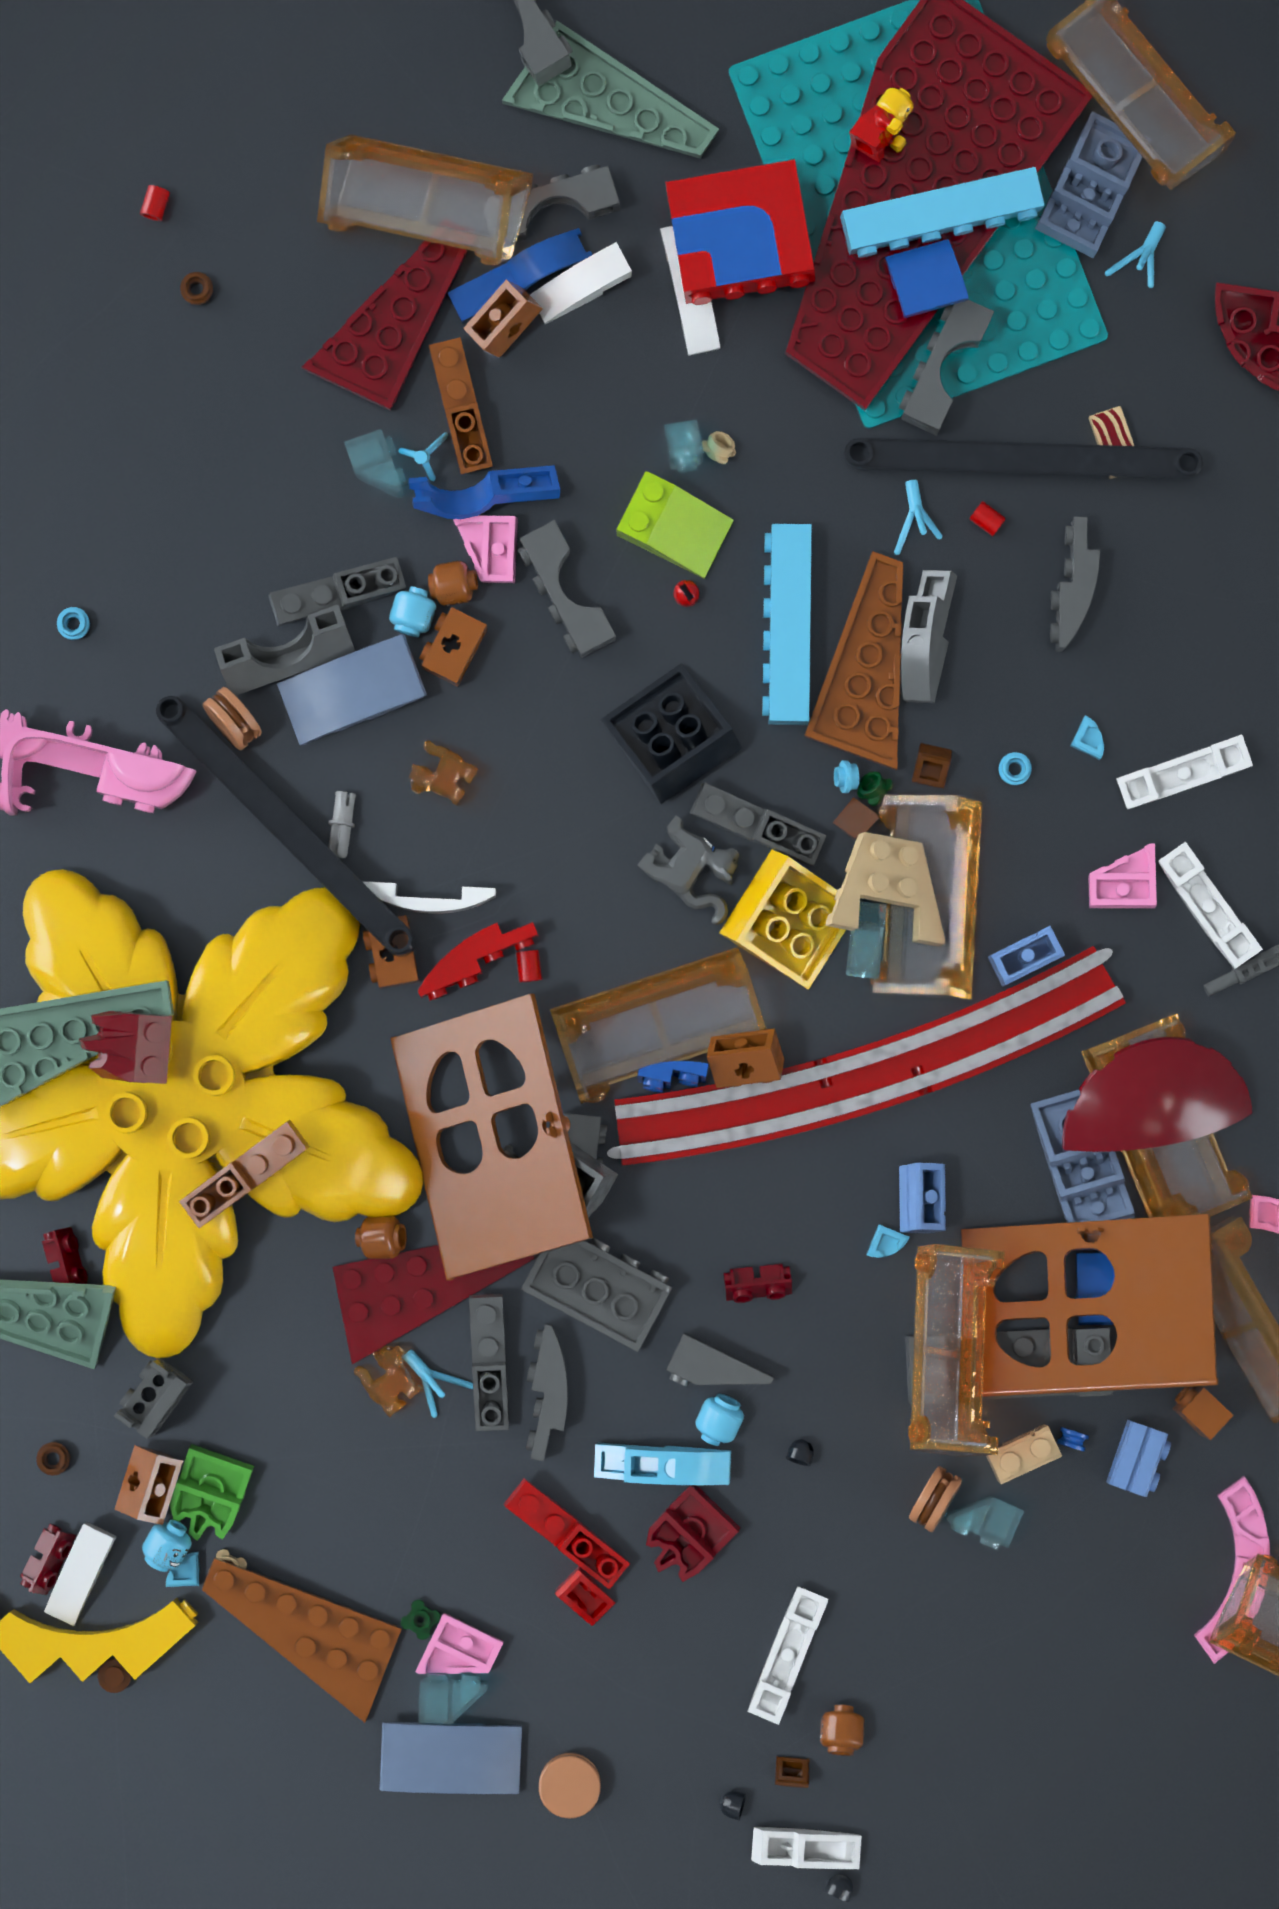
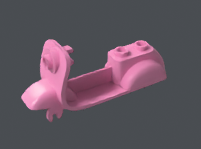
M5 709L0 716V759H3L2 783L0 782V810L5 811L10 816L17 815L18 809L24 812L31 811L30 806L23 805L20 801V797L24 793L35 795L36 792L29 786H22V768L26 762H37L98 777L100 779L96 792L103 795L102 801L122 806L123 800L135 803L134 809L153 814L155 808L163 809L181 797L190 786L197 772L183 765L163 760L162 752L156 745H153L150 754V747L146 743L139 745L137 751L132 753L88 742L92 736V727L86 725L83 735L75 736V722L69 721L66 727L67 736L28 728L26 718L19 712L14 715L8 709Z

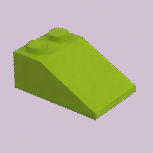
M645 471L616 532L618 537L705 579L734 520L678 486Z

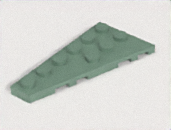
M559 21L555 22L556 26L553 27V30L558 37L563 35L570 44L573 51L569 54L572 66L539 87L527 68L524 67L502 99V104L700 159L719 133V128Z
M165 980L1 1008L0 1107L98 1055V1052L83 1050L79 1038L96 1035L100 1032L99 1027L92 1023L91 1015L107 1011L174 1015L169 981Z
M0 1280V1339L95 1369L99 1362L116 1287L94 1284Z

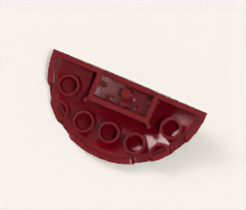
M1216 282L1215 310L1217 322L1225 338L1226 346L1241 367L1248 370L1261 383L1279 391V292Z
M1159 1037L1140 1041L1114 1053L1113 1061L1101 1070L1094 1069L1079 1087L1081 1095L1074 1109L1067 1111L1063 1127L1062 1148L1067 1151L1083 1152L1129 1151L1172 1145L1203 1137L1225 1129L1252 1114L1249 1091L1243 1078L1232 1066V1063L1212 1047L1209 1049L1196 1044L1189 1038Z

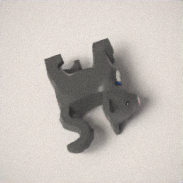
M675 816L667 826V833L680 847L679 851L670 859L663 855V848L656 844L650 854L646 853L637 866L654 881L667 885L687 906L695 910L709 906L715 908V914L711 922L714 925H719L727 918V902L721 896L712 893L696 896L692 889L705 867H708L716 878L728 885H732L734 882L732 876L737 869L740 854L733 848L726 850L716 849L705 838L683 829V821Z

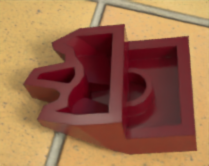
M107 1011L91 1015L92 1023L99 1027L100 1032L96 1035L79 1038L83 1050L98 1052V1058L90 1062L89 1069L106 1079L136 1083L167 1084L172 1016L122 1011Z
M689 1485L651 1525L646 1545L649 1547L659 1546L663 1549L654 1562L658 1573L673 1564H677L680 1566L678 1576L684 1582L698 1574L739 1532L741 1527L697 1485Z

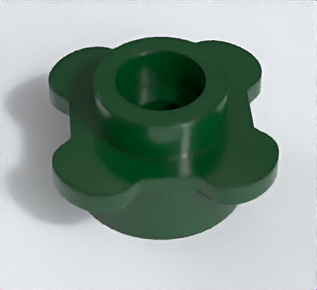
M869 772L860 779L857 796L861 800H868L871 806H876L886 797L888 791L892 789L893 781L889 778L884 779L879 772Z
M415 1600L411 1604L412 1609L408 1615L402 1617L401 1626L405 1630L410 1629L415 1632L418 1639L425 1640L429 1638L431 1628L434 1624L439 1623L441 1617L437 1610H431L425 1606L422 1600ZM418 1617H423L424 1621L419 1623L417 1619Z

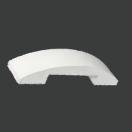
M673 226L660 228L688 356L720 349L712 303L704 305L686 304Z
M1239 735L1213 744L1210 747L1116 779L1128 810L1252 767L1253 764L1243 735Z
M1186 842L1158 860L1169 881L1194 918L1235 969L1263 950L1244 922L1241 923L1206 875L1204 872L1205 868Z
M363 881L382 902L403 910L418 913H454L480 906L496 898L495 888L462 887L461 900L398 897V885L396 883Z
M797 1586L767 1657L747 1712L779 1725L798 1672L829 1599Z

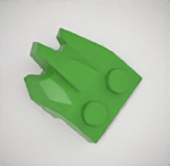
M191 1444L169 1504L173 1520L181 1521L185 1517L191 1518L189 1535L196 1541L199 1540L205 1529L209 1526H213L215 1528V1535L223 1540L238 1514L254 1466Z

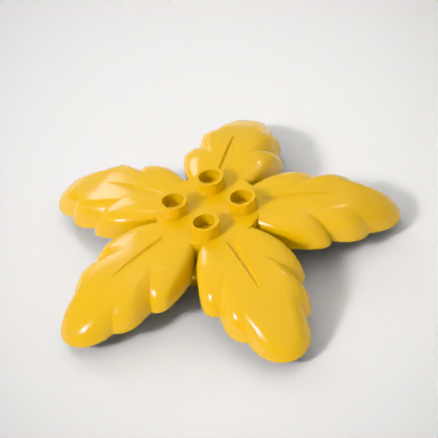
M69 870L48 871L41 874L31 883L23 901V919L30 937L26 947L25 963L30 975L43 991L39 995L37 1002L165 980L169 981L174 1015H172L167 1084L136 1083L102 1078L88 1068L90 1062L98 1058L97 1055L0 1107L1 1200L14 1199L35 1191L42 1200L58 1201L88 1185L105 1171L111 1174L96 1209L92 1224V1237L95 1244L100 1249L106 1251L102 1272L103 1285L116 1287L113 1301L119 1305L123 1331L130 1343L138 1351L150 1357L168 1358L179 1354L190 1345L201 1325L203 1311L212 1306L221 1293L223 1284L222 1259L231 1256L238 1245L237 1224L232 1205L204 1226L198 1228L179 1201L285 1122L291 1120L310 1147L248 1193L253 1200L275 1215L284 1218L293 1217L302 1209L321 1220L341 1222L347 1221L358 1214L367 1217L397 1216L407 1211L416 1203L423 1186V1174L419 1162L405 1145L390 1137L387 1125L379 1114L367 1107L345 1101L346 1093L344 1088L332 1079L308 1075H275L273 1071L274 1065L293 1057L322 1036L327 1026V1016L323 1011L340 996L347 984L349 971L346 959L353 951L357 942L360 922L325 887L303 891L292 897L283 906H268L255 911L247 918L235 936L230 934L216 936L207 944L190 978L186 994L181 995L178 993L176 972L165 938L154 929L147 928L142 930L133 910L124 900L114 895L101 894L87 878Z

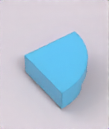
M1085 715L1070 746L1101 760L1104 752L1102 734L1097 724Z
M878 1224L866 1255L875 1258L893 1255L906 1245L909 1236Z
M199 1551L186 1554L178 1568L170 1569L166 1578V1587L200 1585Z

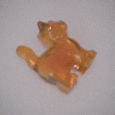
M427 740L423 745L425 751L430 755L439 757L440 760L434 773L425 766H411L412 771L409 775L411 790L417 794L424 791H432L437 795L449 798L453 804L458 806L465 794V790L456 785L457 781L460 778H464L470 784L479 769L472 764L466 763L460 755L443 746H436L432 741Z
M385 1346L373 1352L378 1365L386 1371L385 1374L373 1380L364 1367L357 1366L354 1369V1374L360 1378L370 1398L381 1405L383 1411L389 1417H392L407 1404L404 1400L398 1399V1394L401 1391L411 1399L424 1389L421 1384L414 1382L409 1370L403 1365L404 1351L400 1346Z

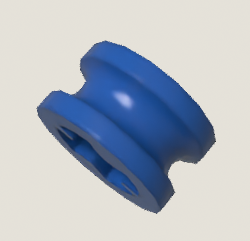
M1060 1427L1062 1437L1057 1439L1056 1443L1085 1452L1086 1448L1083 1442L1089 1439V1435Z

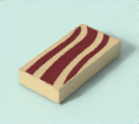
M1121 406L1089 416L1088 419L1097 445L1134 446Z

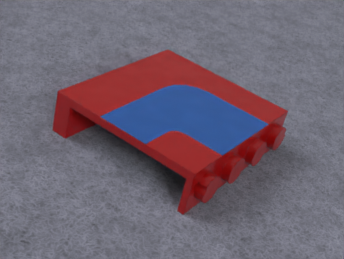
M795 159L665 182L686 304L704 305L710 303L712 299L723 297L733 300L752 292L768 294L780 287L801 288L807 286L809 282L815 281V270Z

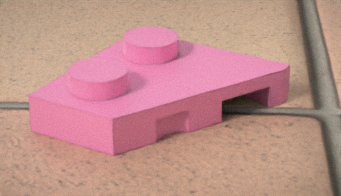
M475 516L466 519H453L464 540L465 548L472 558L480 581L483 583H515L518 518L516 516Z
M1148 844L1143 849L1129 856L1126 855L1115 860L1109 866H1103L1091 872L1088 876L1089 908H1156L1155 844Z
M443 1613L415 1672L418 1674L489 1673L504 1641L449 1614Z

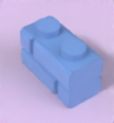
M1048 926L990 955L988 959L1003 987L1065 956L1051 926Z
M912 1163L899 1166L900 1232L935 1233L946 1231V1216H944V1212H946L945 1164Z
M1127 1419L1106 1483L1147 1497L1149 1491L1155 1492L1160 1479V1473L1156 1472L1159 1460H1166L1171 1447V1442L1167 1441L1168 1434Z

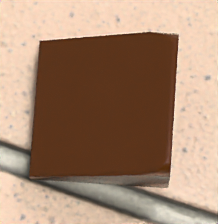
M921 743L912 782L944 789L952 750Z
M853 797L834 820L833 824L856 842L858 835L868 832L880 816Z

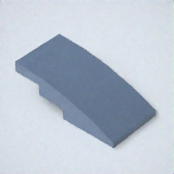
M1092 111L1071 151L1035 229L1094 258L1109 225L1115 217L1123 196L1132 182L1150 140Z
M404 634L347 654L277 683L299 745H306L331 733L343 731L365 720L375 719L427 696Z
M1075 1090L1031 1103L1032 1114L1066 1222L1134 1218L1135 1212L1115 1151L1083 1152L1067 1151L1062 1148L1063 1127L1067 1111L1074 1109L1081 1095L1080 1091Z
M382 1722L379 1790L443 1794H519L522 1726L485 1725L482 1723Z

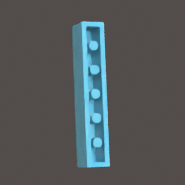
M1036 167L843 210L840 219L849 255L857 253L858 258L877 254L878 248L889 246L891 251L910 246L909 241L921 239L922 243L940 240L943 233L954 232V236H960L973 232V227L983 224L986 225L987 229L1006 224L1005 219L1017 217L1018 221L1030 220L1037 217V212H1040L1044 207V201Z
M772 524L771 533H765L764 553H771L770 565H764V585H770V598H764L763 608L764 618H770V631H763V650L769 651V663H763V683H769V696H763L762 716H769L768 724L808 725L812 524Z

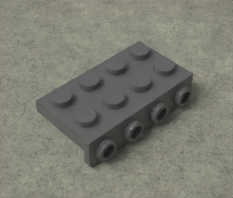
M595 1238L592 1239L591 1243L581 1241L540 1253L521 1290L638 1352L672 1290V1287L667 1285L670 1278L653 1269L650 1274L637 1269L640 1262L625 1254H622L620 1259L609 1254L608 1252L611 1247Z

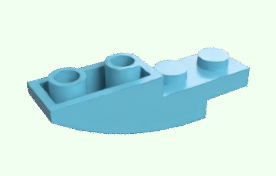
M600 1442L595 1444L594 1478L619 1479L628 1483L661 1485L730 1484V1450L679 1446L651 1447Z

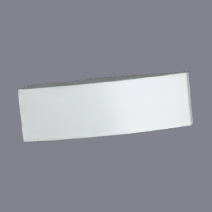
M617 242L561 273L531 293L530 296L543 308L539 314L544 324H547L603 295V291L632 277V270Z
M88 1522L82 1525L44 1610L45 1613L75 1626L117 1536Z
M754 1827L751 1860L760 1865H782L816 1869H859L862 1836L859 1834L821 1830Z

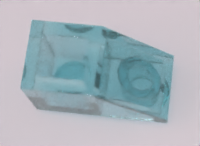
M697 420L664 425L670 469L677 468L679 473L696 470L697 465L703 462V446Z
M379 429L344 442L357 479L397 498L404 497L402 487L408 484L402 467L396 469L394 467L391 456L397 455L391 436L384 438L382 430Z
M860 901L858 929L850 931L846 976L879 979L887 904Z
M990 1495L947 1512L945 1519L951 1522L949 1529L964 1536H968L971 1531L982 1536L980 1543L998 1550L1000 1545L1009 1548L1024 1511Z
M428 1673V1678H422L420 1681L418 1723H454L487 1691L488 1681L481 1680V1675L462 1674L461 1680L448 1679V1674Z

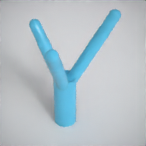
M1155 221L1144 244L1107 269L1105 276L1112 275L1141 255L1136 268L1137 270H1142L1147 261L1148 287L1153 288L1154 251L1166 226L1161 222Z
M444 432L425 450L413 451L399 448V453L412 457L418 464H422L429 479L435 481L436 476L429 463L430 454L449 437V434Z
M918 480L905 482L910 509L894 550L896 555L901 553L914 516L922 535L927 533L926 523L937 539L943 537L923 509Z
M412 1349L402 1357L421 1378L433 1418H436L438 1413L431 1388L440 1398L445 1396L444 1391L433 1378L473 1389L472 1382L431 1370Z

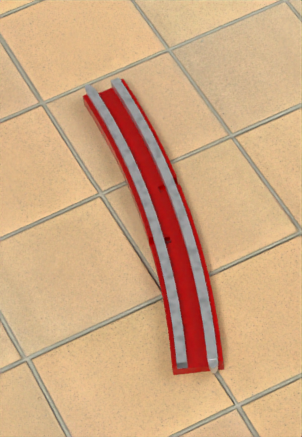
M1092 946L1016 986L942 1018L864 1046L784 1068L781 1080L770 1083H753L738 1087L717 1088L716 1084L660 1094L615 1099L620 1146L611 1148L607 1155L614 1159H621L622 1166L694 1156L751 1145L866 1115L983 1073L1061 1038L1126 1004L1118 986L1114 985L1103 965L1111 957L1113 951L1109 948L1096 951L1095 947Z

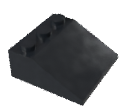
M682 664L669 671L601 719L606 729L660 804L742 748L732 727Z

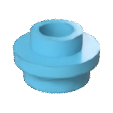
M66 608L57 618V629L66 639L79 640L89 631V617L80 608ZM74 618L78 619L80 622L79 627L75 630L69 629V621Z
M1012 752L1001 759L998 771L1005 783L1020 785L1030 777L1032 766L1030 760L1024 754ZM1012 763L1018 764L1021 768L1020 774L1012 775L1009 772V765Z
M842 760L839 767L834 769V784L840 788L842 793L856 790L859 785L858 766L855 763L850 764L848 760Z

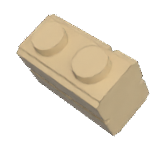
M1046 1424L1006 1441L1000 1447L996 1446L985 1451L986 1457L1000 1484L1062 1457L1055 1439Z

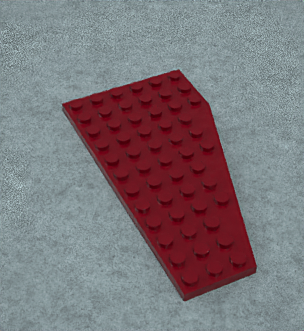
M920 0L878 57L860 117L876 106L887 89H905L910 94L909 98L912 100L913 110L902 123V129L893 137L901 135L906 139V145L900 152H896L889 145L884 148L885 156L880 162H877L855 149L851 142L813 263L815 281L809 282L806 286L785 352L791 359L864 411L869 407L939 310L936 309L904 318L896 289L894 290L885 257L949 239L963 277L998 227L987 229L986 225L983 224L973 227L974 231L968 234L954 236V232L941 234V239L934 242L922 243L921 239L909 241L910 246L903 249L891 251L890 247L887 246L878 248L875 255L858 258L857 253L852 255L848 253L840 219L842 211L1036 167L1038 174L1095 94L964 0Z

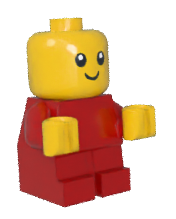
M903 88L887 89L876 106L863 114L849 131L852 146L877 162H880L885 156L884 148L888 145L896 152L902 151L906 145V139L901 135H897L894 138L893 135L899 133L903 127L902 123L913 110V103L909 98L910 94Z

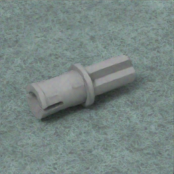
M343 791L335 792L333 818L328 823L332 825L328 848L338 858H346L351 828L355 827V824L352 823L356 794H347L348 792Z

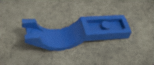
M577 228L536 243L511 258L507 263L447 292L462 324L474 317L506 279L526 290L544 277L564 268L572 267L592 256L591 251H585L578 238L582 236L580 229Z
M555 465L488 471L485 478L475 486L456 491L439 489L430 484L427 477L409 478L408 482L409 489L414 490L416 496L412 501L414 509L446 519L475 517L489 510L494 504L560 498V486Z

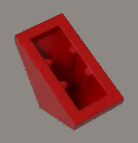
M579 1566L555 1590L556 1596L591 1626L615 1604L614 1600Z

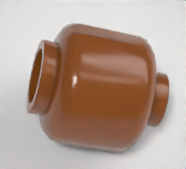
M460 560L437 564L433 569V573L428 575L429 591L432 599H437L443 606L467 603L472 598L473 590L478 589L476 571H469L467 564Z
M394 1216L367 1217L363 1220L361 1227L356 1229L355 1242L357 1247H361L364 1256L367 1258L393 1259L399 1255L400 1250L405 1249L407 1242L406 1228Z
M834 1705V1711H828L822 1715L821 1744L828 1748L827 1752L829 1754L841 1756L854 1755V1751L863 1746L864 1718L860 1714L854 1713L853 1706Z

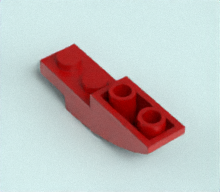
M495 923L468 937L445 955L431 970L418 989L419 996L421 998L428 996L429 1001L447 995L446 988L458 984L461 989L478 982L477 976L483 974L478 961L484 959L485 963L488 964L503 958L502 951L515 947L516 951H520L535 944L533 939L539 936L534 923H529L505 934H502L498 923Z
M525 1478L503 1504L508 1510L551 1542L560 1552L609 1590L630 1565L623 1556Z

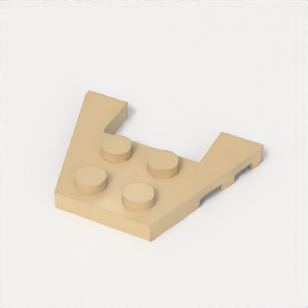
M868 832L859 834L845 869L847 874L844 882L835 895L834 900L836 903L833 911L828 914L826 919V926L850 931L858 929L860 898L914 908L912 942L937 947L944 945L945 937L923 843Z

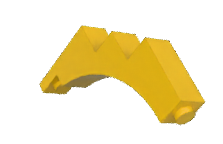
M175 1598L158 1612L127 1626L102 1631H75L43 1624L14 1609L0 1620V1650L29 1683L38 1678L60 1657L83 1682L112 1655L135 1680L199 1623L194 1618L198 1614L186 1600L180 1602L178 1598Z

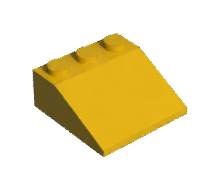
M771 849L719 933L809 990L846 930L826 926L828 914L832 913L836 903L834 898L837 889L789 856Z

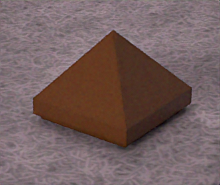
M776 1756L775 1785L808 1788L810 1759Z

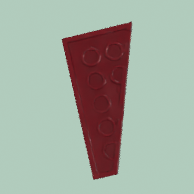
M445 219L418 247V250L394 271V274L383 286L381 285L348 318L343 327L332 338L330 337L322 345V348L301 367L302 370L391 411L448 294L447 292H449L475 238V233Z
M439 1245L401 1252L393 1259H368L332 1267L352 1364L463 1301L469 1295L475 1294L534 1259V1255L460 1276L451 1281L446 1280Z

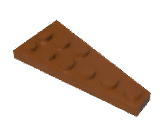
M872 551L804 737L897 771L903 562Z
M214 1557L202 1590L365 1723L401 1632V1627Z

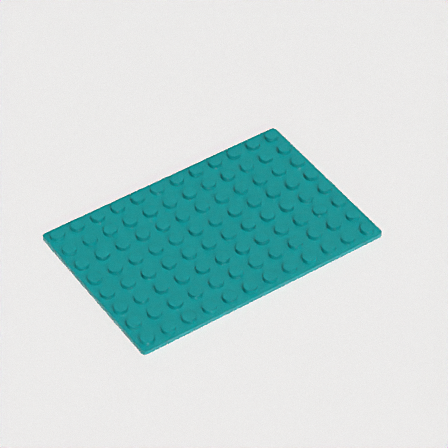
M920 0L902 2L732 65L729 68L730 79L763 165L795 159L813 263L851 145L849 131L860 117L877 59ZM964 0L984 14L979 0ZM1044 167L1037 174L1044 201V207L1040 212H1037V217L1026 221H1018L1017 217L1005 219L1006 224L998 227L963 276L969 297L968 300L994 311V314L978 348L956 350L942 362L940 380L945 392L951 399L1106 341L1108 337V332L1076 250L1035 229L1053 191ZM945 307L937 311L866 411L856 405L865 428L871 429L902 417L904 410L900 409L899 406L906 391L913 392L918 381L913 379V376L920 361L927 363L932 351L926 348L934 331L941 333L946 323L940 320Z

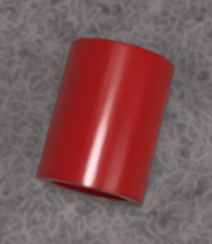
M148 185L140 215L153 221H162L170 192L158 186Z
M982 501L969 520L993 537L1006 518Z
M539 950L517 952L516 960L519 983L542 980Z

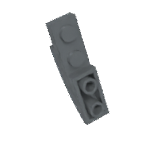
M1074 517L1071 521V526L1065 527V545H1070V558H1065L1064 577L1070 578V582H1060L1057 585V591H1051V610H1056V623H1051L1050 643H1056V652H1063L1078 631L1091 604L1096 587L1100 550H1087V517Z
M393 557L337 572L331 577L269 593L268 597L277 626L279 627L305 620L307 615L339 604L341 611L360 606L405 590L406 585L398 559Z
M923 570L917 596H909L901 648V684L903 700L905 702L935 703L949 644L943 638L957 579V575L952 571Z
M702 783L690 811V814L717 825L716 827L814 866L826 838L825 834L769 809L758 807L707 783Z
M503 1294L469 1295L476 1431L509 1430Z
M545 1324L544 1330L537 1329L533 1349L540 1350L537 1363L530 1362L527 1382L533 1383L531 1390L544 1393L543 1398L537 1397L533 1417L539 1418L536 1431L530 1430L526 1450L532 1451L531 1459L544 1461L550 1430L564 1431L567 1415L568 1386L565 1361L559 1339L551 1324Z

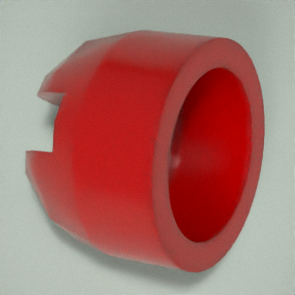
M682 580L676 584L673 597L678 605L691 607L699 599V588L693 581ZM685 585L694 598L688 600L680 587Z

